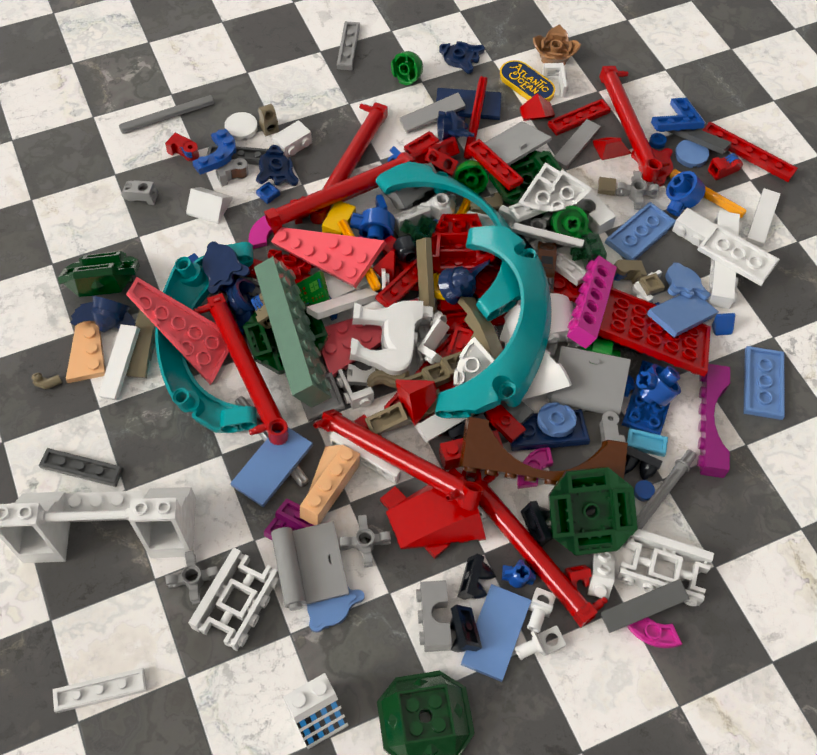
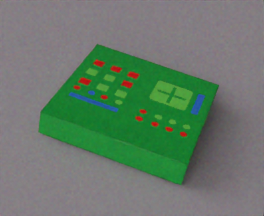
M321 271L296 284L301 291V294H299L300 299L304 303L317 304L330 300L324 273Z

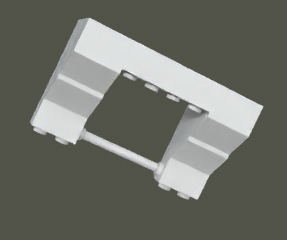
M192 487L88 493H22L15 503L0 504V538L22 563L66 562L70 522L128 520L150 558L185 557V552L193 551L196 497Z

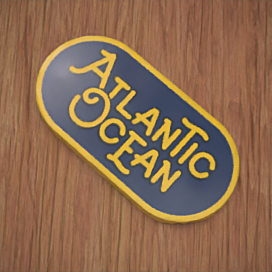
M512 60L501 66V81L526 100L531 99L537 93L549 102L553 99L555 93L554 84L526 63Z

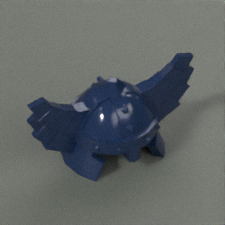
M453 110L446 113L443 111L438 112L437 135L440 141L450 137H455L456 140L463 136L474 137V133L466 130L468 129V124L465 123L464 117L459 116V113L456 114Z
M490 259L470 270L463 266L444 269L439 275L438 281L439 290L443 298L448 303L455 305L461 296L472 297L476 289L475 276L490 263Z
M234 278L232 286H222L220 291L227 293L226 302L231 313L236 315L237 325L242 335H244L243 326L249 321L256 310L251 302L252 297L248 292L252 293L256 286L245 278Z
M93 295V302L80 304L81 306L75 309V312L71 315L73 320L70 322L76 326L82 322L94 321L100 331L104 333L115 327L119 329L121 324L135 326L136 320L128 313V310L131 308L130 306Z

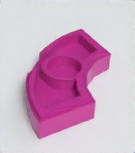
M265 216L261 217L250 230L249 243L253 245V249L267 246V239L273 232L267 224Z
M539 448L532 451L523 463L540 470L553 466L550 448ZM517 476L518 489L538 486V480L536 483L526 482L524 477Z
M647 617L627 626L638 639L651 646L675 648L682 645L673 624L664 625L656 623Z

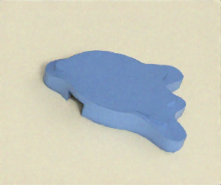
M673 263L668 268L665 278L669 284L667 291L670 295L676 296L680 294L687 298H692L693 295H696L702 300L709 299L711 294L703 287L700 277L693 270L680 263Z
M348 587L349 595L308 604L307 611L310 617V629L318 633L325 628H329V626L341 624L348 616L350 609L355 604L364 600L365 595L363 591L351 590Z

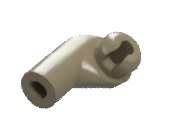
M35 373L31 377L33 384L43 389H50L62 383L59 375L47 379L42 377L41 373Z

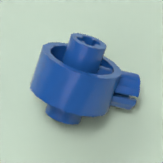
M681 172L668 183L666 195L671 202L666 210L670 214L680 216L684 209L694 207L704 197L705 185L694 172Z
M369 208L363 211L362 214L352 213L350 228L359 230V235L364 238L385 240L390 235H394L395 217L384 208Z
M653 364L646 372L642 371L640 372L641 375H637L636 384L639 388H642L640 395L649 404L656 402L661 406H667L681 393V388L677 382L680 379V375L671 366H667L664 369L657 364Z

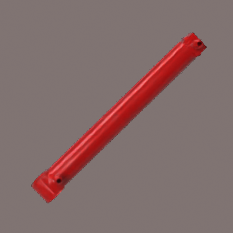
M603 66L599 78L606 87L642 169L641 177L647 182H655L662 167L669 166L670 161L655 158L619 77L628 76V71H618L616 66Z
M377 102L373 106L360 104L359 108L369 112L322 189L344 181L351 176L380 126L386 120L388 106ZM332 205L310 213V220L314 224H322Z
M402 152L395 160L276 209L273 207L264 211L267 224L274 232V235H276L278 230L283 227L282 225L377 186V177L396 165L405 162H418L408 152Z
M220 293L207 298V304L199 306L193 311L199 314L209 311L212 314L263 424L249 429V434L254 435L267 431L269 441L272 444L282 445L288 440L287 422L282 418L223 294Z
M334 409L323 412L322 419L313 424L316 429L322 428L327 432L334 431L376 457L446 494L445 498L447 501L457 500L458 505L466 510H476L478 508L483 493L481 485L460 479L344 417L342 413Z
M463 470L462 475L465 481H468L466 478L471 477L475 479L473 482L483 487L479 506L571 614L580 628L593 620L598 613L597 611L608 602L607 598L602 597L591 604L583 597L488 485L499 476V473H497V476L487 475L482 478L480 470H477L476 473H469Z

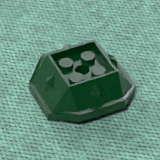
M535 150L509 165L523 178L521 185L509 191L491 173H489V179L504 202L512 206L520 201L545 162L558 171L563 169L550 151L539 152Z
M122 251L84 255L79 258V262L72 263L64 268L58 276L59 284H64L78 297L120 293L126 284L133 282L132 276L136 275L140 268L139 260L132 256H126V253Z
M304 303L306 307L304 310L311 323L309 325L310 330L316 338L314 343L321 354L328 340V334L322 319H316L307 313V307L314 304ZM255 311L249 321L243 326L255 362L279 375L284 374L285 370L272 328L267 330L258 323Z
M609 467L565 471L548 495L552 537L574 555L618 551L628 538L638 530L634 487ZM594 505L595 512L592 515H586L587 507Z
M440 670L396 677L377 701L383 750L388 755H462L475 734L466 687ZM424 712L429 713L432 720L424 723L419 719V715Z

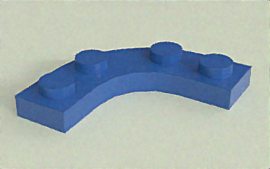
M221 129L211 134L212 140L218 146L214 153L192 161L194 168L200 175L218 169L232 160L231 156L236 153L237 148L235 139L227 129Z

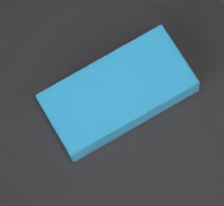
M629 428L626 443H628V446L641 452L665 457L668 437Z

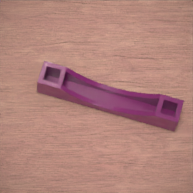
M708 364V372L705 377H699V381L702 382V387L699 390V398H702V403H700L698 411L699 415H701V420L698 424V432H701V437L698 440L700 455L698 456L697 467H700V475L724 478L730 470V452L718 435L714 412L718 398L725 393L730 385V367Z

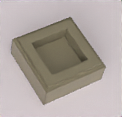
M599 177L598 194L615 196L616 179Z
M657 273L642 277L639 280L647 296L664 291L665 286Z

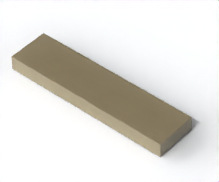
M425 237L416 240L419 301H423V306L433 307V312H435L431 238Z

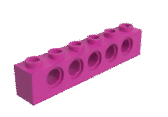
M598 256L594 261L591 260L586 266L587 272L582 279L584 282L579 289L580 295L575 301L577 305L571 314L573 318L567 327L569 328L567 337L585 349L598 337L617 269L615 265L601 256Z

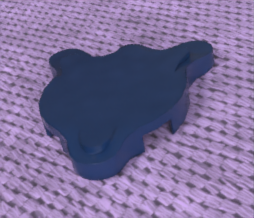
M457 41L456 44L451 46L450 43L441 44L439 52L448 65L461 68L467 74H471L474 69L472 63L479 62V55L485 52V47L483 45H470Z
M271 145L266 153L261 155L259 159L260 173L256 177V182L264 184L269 179H272L275 185L288 183L292 186H297L299 179L293 173L292 160L290 157L288 159L283 155L284 152L281 151L279 146Z
M215 241L207 245L202 267L209 279L208 291L211 294H217L222 286H232L235 275L247 277L250 274V269L240 263L238 255L231 247L218 244Z

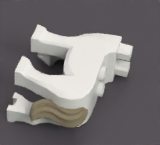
M373 301L365 306L354 303L352 325L380 326L382 329V350L367 349L360 344L359 340L351 339L349 360L362 362L372 366V368L364 371L355 365L348 364L347 382L349 386L362 385L372 388L375 385L384 384L397 388L396 379L404 380V378L410 376L409 368L415 344L417 343V331L419 326L429 327L430 320L433 317V307L423 306V301H401L387 308L377 301Z

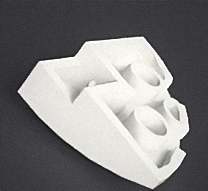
M545 162L518 203L536 211H560L566 209V206H572L580 202L592 188L564 170L558 171Z
M475 337L468 342L459 356L460 360L454 371L453 385L457 387L469 381L495 360Z
M545 350L538 372L523 399L572 385L562 364L556 363L550 357L551 353Z

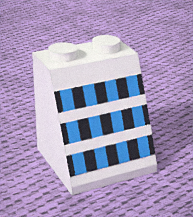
M325 673L283 696L287 709L308 749L349 726L336 693Z

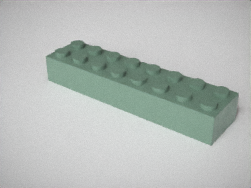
M272 256L255 266V273L292 396L313 408L332 398L330 393L331 385L325 377L326 369L320 361L319 357L321 354L314 343L316 338L309 327L311 323L304 311L306 309L305 304L299 296L301 291L295 283L294 279H296V276L291 269L285 267L282 261H278Z

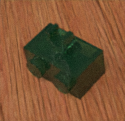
M422 214L416 225H413L410 220L405 219L400 230L411 234L410 236L415 241L425 237L431 238L438 222Z
M582 234L583 246L570 249L572 260L579 261L582 259L586 271V266L591 260L594 261L598 256L604 259L607 257L599 234Z

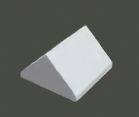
M202 187L191 188L186 214L219 224L233 198L232 196Z
M416 205L393 214L395 217L394 230L398 237L427 227L430 224L431 218L430 206Z

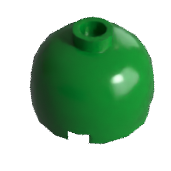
M400 52L391 62V71L394 78L397 77L400 80L398 81L400 84L410 85L421 77L423 62L414 52Z
M468 160L456 168L454 179L479 194L485 190L488 184V172L478 161Z

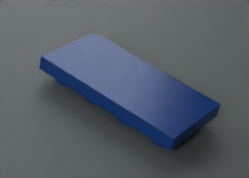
M643 360L638 374L641 375L640 372L642 371L646 372L653 363ZM635 382V389L632 391L622 426L661 435L670 403L667 406H661L656 402L653 404L647 403L640 395L642 388H639Z

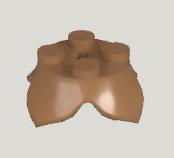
M560 24L551 28L546 37L541 35L533 37L534 46L540 53L542 63H563L565 65L566 61L576 54L581 47V43L578 41H569L567 31Z

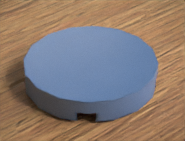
M683 140L677 145L675 154L677 161L688 168L697 166L698 168L707 162L709 150L689 140Z
M552 402L541 407L537 416V424L543 433L559 438L573 432L577 417L569 406Z

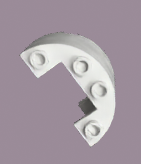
M550 293L551 329L548 342L566 341L570 342L567 347L581 349V345L567 337L569 331L567 327L573 318L571 315L574 310L572 301L565 295ZM520 304L514 306L504 316L510 336H512L518 322Z

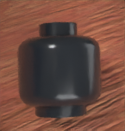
M401 236L394 242L393 248L399 261L410 263L417 258L416 241L413 237Z

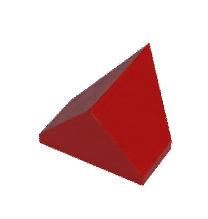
M538 93L520 106L519 109L523 121L555 117L551 103Z
M605 137L592 140L601 160L631 154L622 142L621 137Z
M394 248L382 256L372 268L380 277L381 268H385V272L389 273V283L396 276V254Z
M396 379L398 398L415 426L437 399L435 381Z

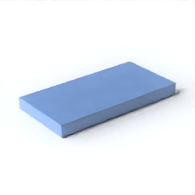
M649 202L605 240V244L626 260H636L672 229L676 220Z
M678 295L650 308L647 315L675 338L714 318L719 311L696 295H693L692 298Z
M746 346L744 414L783 420L785 417L784 352Z
M289 427L286 443L274 445L267 438L230 483L231 486L261 507H264L313 447V443Z
M491 584L476 623L482 648L477 652L466 650L461 665L502 682L531 600Z

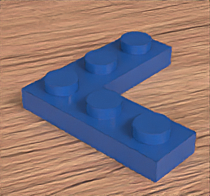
M671 98L670 105L677 115L652 117L651 121L656 131L659 132L685 129L696 130L704 128L705 125L704 120L687 98Z

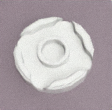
M238 112L226 119L225 129L229 131L235 140L250 139L257 133L258 123L253 115L246 112Z

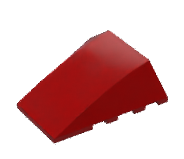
M477 213L441 215L435 227L436 231L431 236L433 269L439 274L446 268L463 266L470 270L489 259L490 262L495 259L493 254L486 251L466 248L469 229L482 226Z
M455 468L448 471L465 481L463 475ZM426 485L387 510L386 515L400 549L428 547V545L433 544L446 545L451 542L465 543L470 540H486L478 508L476 510H466L460 507L457 500L447 501L445 498L446 494Z

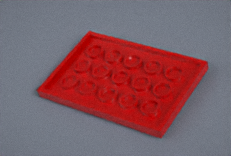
M611 287L598 333L599 336L652 356L657 360L670 363L675 367L690 371L693 374L705 377L708 372L711 326L702 323L674 338L647 315L648 310L657 305Z

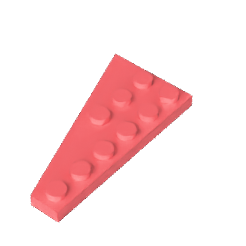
M281 227L271 240L273 245L354 288L361 282L386 245L384 240Z
M136 277L126 295L211 385L229 353L217 325Z
M353 318L325 326L328 340L321 355L328 372H332L333 377H336L338 370H346L348 364L355 362L354 360H349L352 338L359 340L362 346L370 350L380 347L382 334L380 326L352 325Z

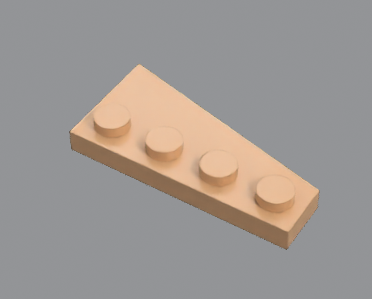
M94 321L82 322L75 326L66 375L67 383L105 375L106 369L101 331Z

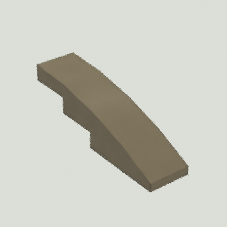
M461 296L458 304L467 313L464 321L474 331L471 339L475 337L490 355L496 359L503 349L492 323L487 321L478 310L475 298Z
M139 309L135 326L140 328V332L126 376L147 378L149 361L152 359L153 344H156V326Z
M462 351L443 357L439 363L424 367L420 373L408 376L404 380L435 381L436 388L454 380V371L457 368Z
M439 389L436 390L437 398L438 394L440 393ZM437 399L421 419L435 414ZM401 402L365 418L369 430L378 435L413 423Z

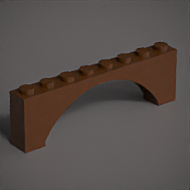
M468 417L465 421L459 467L465 468L464 471L469 473H476L477 470L485 471L484 475L497 476V473L505 474L504 478L517 479V476L524 477L526 482L536 483L537 480H543L545 485L551 486L556 485L565 471L609 467L624 479L628 443L614 440L602 441L600 449L578 466L563 471H546L528 466L508 453L494 436L489 427V420Z

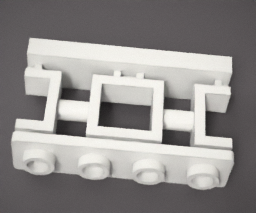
M638 529L628 538L625 548L634 550L632 564L622 562L616 579L621 580L625 585H636L649 592L678 580L680 577L689 580L688 590L685 589L689 600L684 601V603L689 606H700L704 601L706 589L695 586L698 571L705 574L708 573L711 567L710 563L713 561V552ZM641 547L653 550L650 559L640 556ZM657 558L675 564L672 578L654 572ZM683 560L694 563L691 572L681 569ZM637 564L648 567L646 576L635 573Z
M233 547L188 623L193 630L201 631L205 635H207L211 626L228 633L223 641L224 644L238 651L240 646L243 647L248 639V631L257 624L260 610L269 603V595L272 589L278 587L280 579L278 569H272L269 565L266 566L262 574L248 568L249 556L243 555L240 550ZM237 568L240 572L246 574L242 583L232 579ZM254 579L264 583L259 595L256 590L250 588ZM234 588L250 595L240 612L225 605ZM215 605L217 609L225 612L220 621L209 616ZM232 616L243 621L237 633L235 629L227 626Z

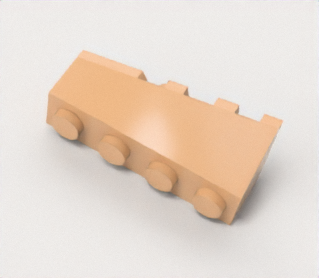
M345 445L325 446L308 495L300 505L301 519L313 525L321 523L358 469L360 453Z

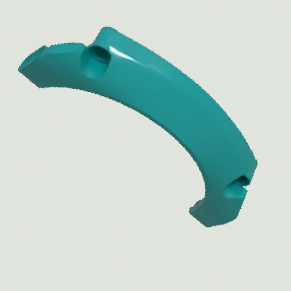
M405 162L381 173L376 179V184L386 195L400 191L402 188L431 187L436 194H446L448 191L456 193L479 206L489 216L495 226H505L512 231L504 218L486 200L467 186L448 176L447 173H434L431 166L416 162ZM503 260L495 281L476 303L478 310L487 321H491L511 310L515 306L516 301L521 300L516 275Z
M505 226L470 228L466 248L491 253L503 260L514 271L521 295L517 325L504 350L485 370L469 381L438 394L435 415L438 417L468 418L471 416V413L480 414L501 404V401H504L509 407L518 406L532 384L542 362L551 329V296L547 276L535 250L531 248L524 249V240Z
M240 242L227 245L236 252L241 264L247 267L253 264V245L251 243ZM204 256L195 260L194 264L188 257L177 259L163 290V293L192 310L201 306L210 294L208 291L209 279L202 267ZM157 327L155 328L156 352L161 375L173 402L182 412H193L192 418L196 422L215 433H234L246 431L257 426V410L255 407L230 404L209 394L196 381L187 359Z

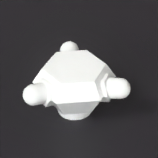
M439 193L420 205L430 206L431 216L439 220L442 214H454L456 196L454 194L446 195Z

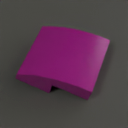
M286 498L276 511L275 518L264 530L263 536L272 540L271 532L275 529L290 527L293 531L315 525L301 519L300 505Z

